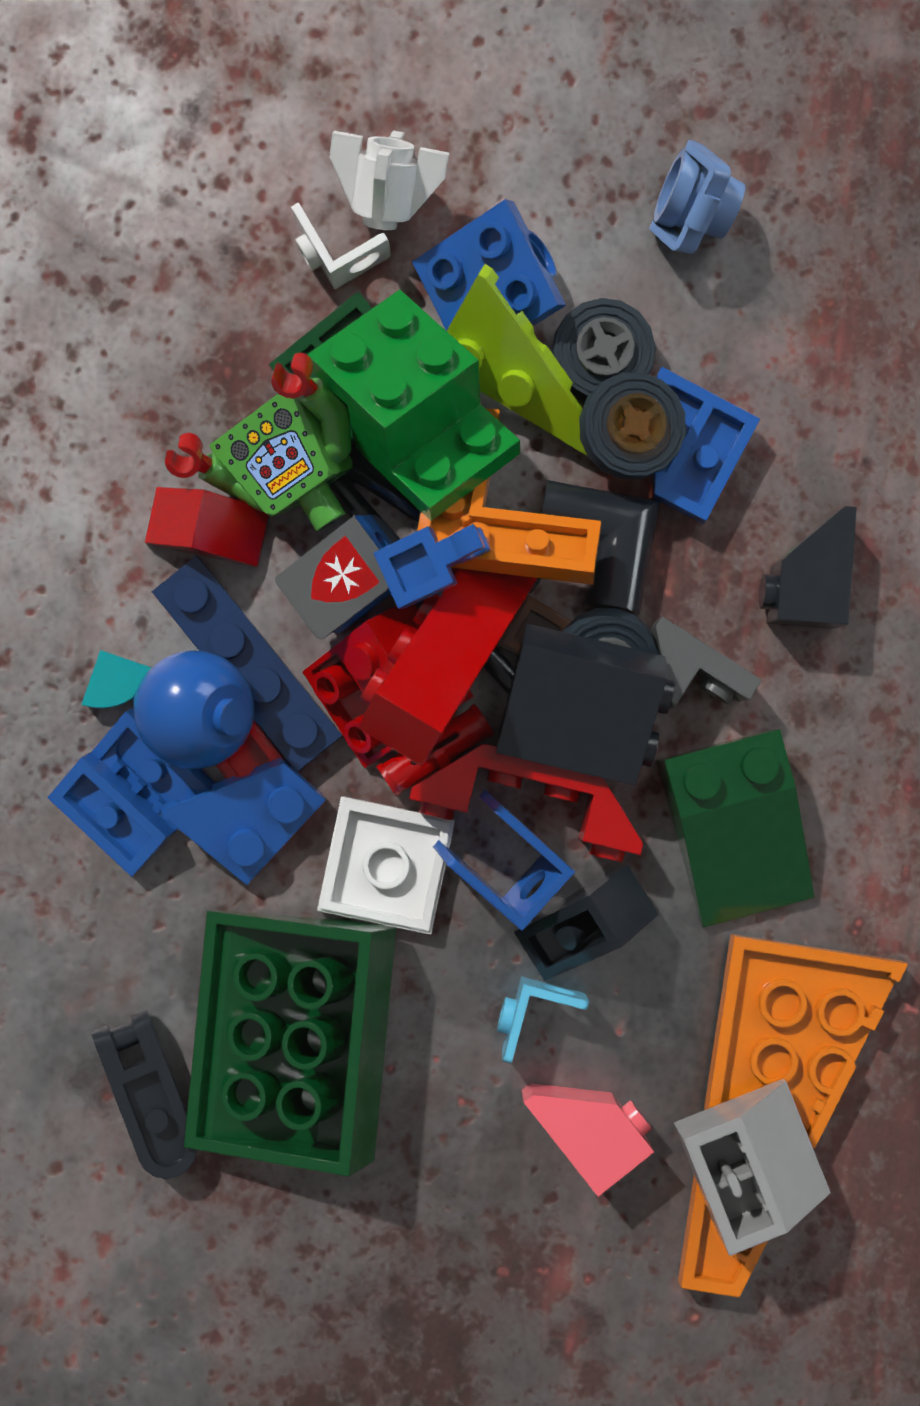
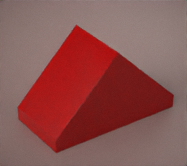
M157 487L144 543L258 568L269 515L254 509L247 503L204 489Z

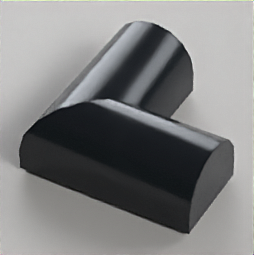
M547 480L541 514L601 521L593 585L586 584L582 605L596 608H618L634 615L640 614L661 501Z

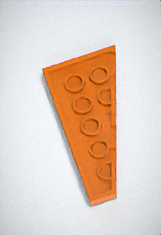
M730 934L704 1110L785 1079L811 1145L815 1149L857 1067L855 1061L870 1031H875L884 1013L881 1009L895 982H900L908 963L894 959ZM694 1175L678 1276L679 1285L683 1289L740 1297L768 1241L729 1256L716 1231Z

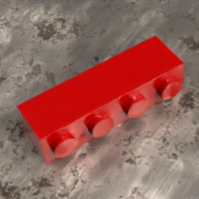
M451 568L458 584L444 590L441 596L435 594L424 600L413 619V622L420 625L419 629L414 633L405 628L387 657V660L394 663L392 669L388 673L378 668L365 687L360 700L369 706L358 728L418 765L423 766L508 629L537 578Z

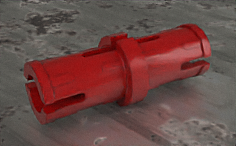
M473 704L469 706V709L451 719L433 750L454 736L458 738L428 756L423 766L413 765L412 763L414 762L398 753L376 767L395 797L401 795V792L437 769L441 770L451 764L450 761L485 738H490L494 733L479 708Z

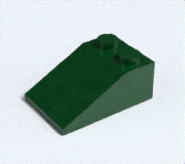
M780 729L765 730L656 760L701 927L712 926L815 898L796 785Z

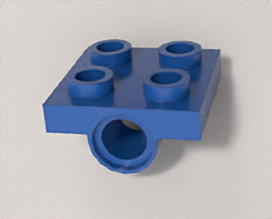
M503 200L412 261L446 331L484 264L493 268L499 279L495 285L516 314L523 311L533 326L566 306L553 280L557 276V269L550 252L542 240L534 232L528 230L515 202L511 200Z

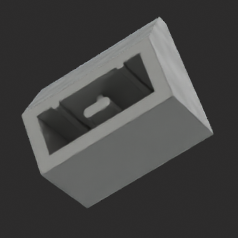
M785 1079L674 1122L716 1231L729 1256L788 1233L831 1193Z

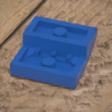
M132 708L120 717L92 752L79 759L47 798L132 877L179 830L162 816L161 808L167 802L178 799V802L211 790V785L215 782L202 769H186L173 766L154 755L138 733L134 718V708Z

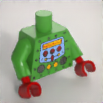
M305 353L294 354L291 368L296 375L288 373L282 364L276 363L271 382L278 394L208 445L213 453H209L207 456L203 454L201 439L196 434L184 433L179 437L178 447L191 456L183 457L174 450H167L165 466L172 475L179 478L192 477L198 472L199 479L229 496L247 503L254 509L265 512L271 517L301 506L314 529L318 532L346 514L329 485L353 468V462L349 455L351 452L350 416L348 408L321 379H311L313 371L311 358Z

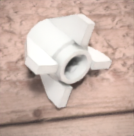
M394 130L389 137H369L366 150L361 151L363 136L333 131L329 157L352 210L358 215L363 216V224L380 230H395L398 222L410 220L445 179L449 153L420 147L417 161L413 158L414 145L403 140L404 132Z

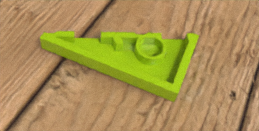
M484 264L447 332L479 360L480 392L587 456L580 440L579 417L582 407L570 392L573 382L547 345L542 344L536 338L533 325L524 312L521 311L516 314L495 285L499 279L493 268Z

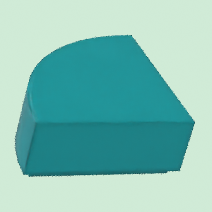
M100 650L81 705L93 708H112L133 700L142 679L152 667Z

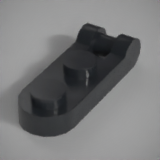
M145 1009L130 1015L131 1022L114 1029H110L109 1025L91 1031V1035L139 1162L144 1170L152 1176L170 1179L180 1176L189 1169L195 1160L197 1150L184 1147L187 1112L150 1014ZM140 1043L146 1059L124 1067L119 1051Z

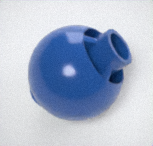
M182 651L160 660L142 679L133 702L136 727L148 749L164 762L186 769L208 768L229 759L246 741L254 719V699L250 686L243 674L225 658L206 651Z

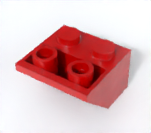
M396 605L365 621L302 671L316 696L322 702L364 768L393 751V749L358 728L369 706L361 701L360 697L378 668L389 673L394 666V663L387 660V657L404 629L407 628L414 633L419 629L420 625L413 622L418 612L415 605L406 609H398ZM470 690L460 706L474 697Z

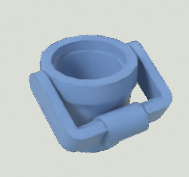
M688 140L685 149L679 152L666 176L649 229L671 250L693 254L704 235L719 239L726 236L739 212L745 193V184L733 178L730 167L707 147L696 141ZM673 226L682 228L680 235L672 228Z

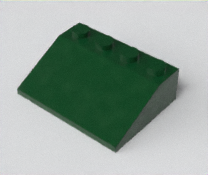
M218 910L207 911L185 1131V1148L348 1177L375 1161L396 927L337 919Z

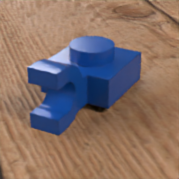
M472 524L441 541H438L433 528L427 526L373 552L397 608L406 609L458 584L451 566L474 559L492 549L481 527L477 528L475 524Z

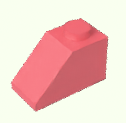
M530 1083L521 1090L524 1104L598 1197L654 1153L648 1138L645 1136L653 1128L631 1100L622 1106L611 1092Z

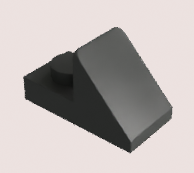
M664 617L654 621L650 628L658 647L659 655L666 657L667 678L675 679V688L669 709L676 706L695 674L703 678L699 687L725 704H729L732 698L739 702L750 700L762 681L756 675Z

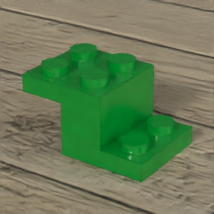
M400 289L307 354L313 362L312 372L348 406L355 449L430 521L434 520L520 454V439L481 405L479 360Z

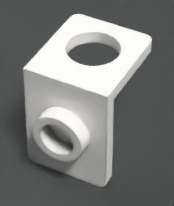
M296 203L291 206L295 223L302 236L295 239L299 251L312 271L321 266L334 290L391 256L389 240L384 233H381L333 261L300 204Z

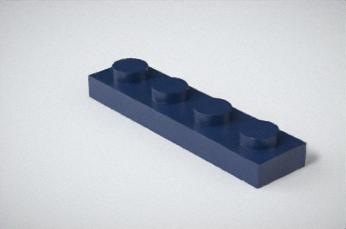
M196 555L151 591L199 651L214 653L225 658L243 674L250 686L254 699V720L296 772L302 770L343 737L339 729L200 557Z

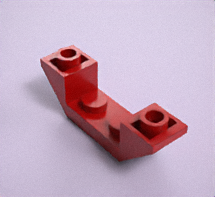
M480 745L414 785L411 789L409 799L421 802L419 813L447 820H453L455 810L467 813L478 767L489 769L486 781L521 789L523 778L546 783L544 795L572 802H578L580 792L589 793L578 837L584 842L591 843L589 854L619 862L624 861L625 852L641 855L643 842L604 778L496 753V746Z

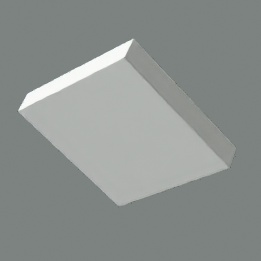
M341 796L317 911L431 934L446 865L433 846L440 840L449 848L455 819H442L417 811Z

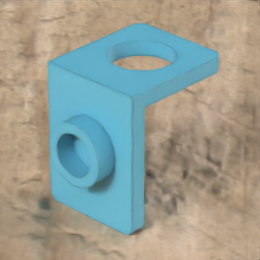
M521 976L516 998L505 997L498 1020L497 1032L506 1034L501 1051L503 1062L512 1064L530 995L587 1010L589 999L586 994Z

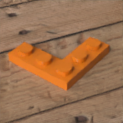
M485 408L500 421V410ZM491 476L434 520L430 521L422 512L420 514L417 531L429 526L433 528L438 541L472 524H475L477 528L481 527L492 550L469 561L451 566V568L593 585L601 521L487 508L485 505Z

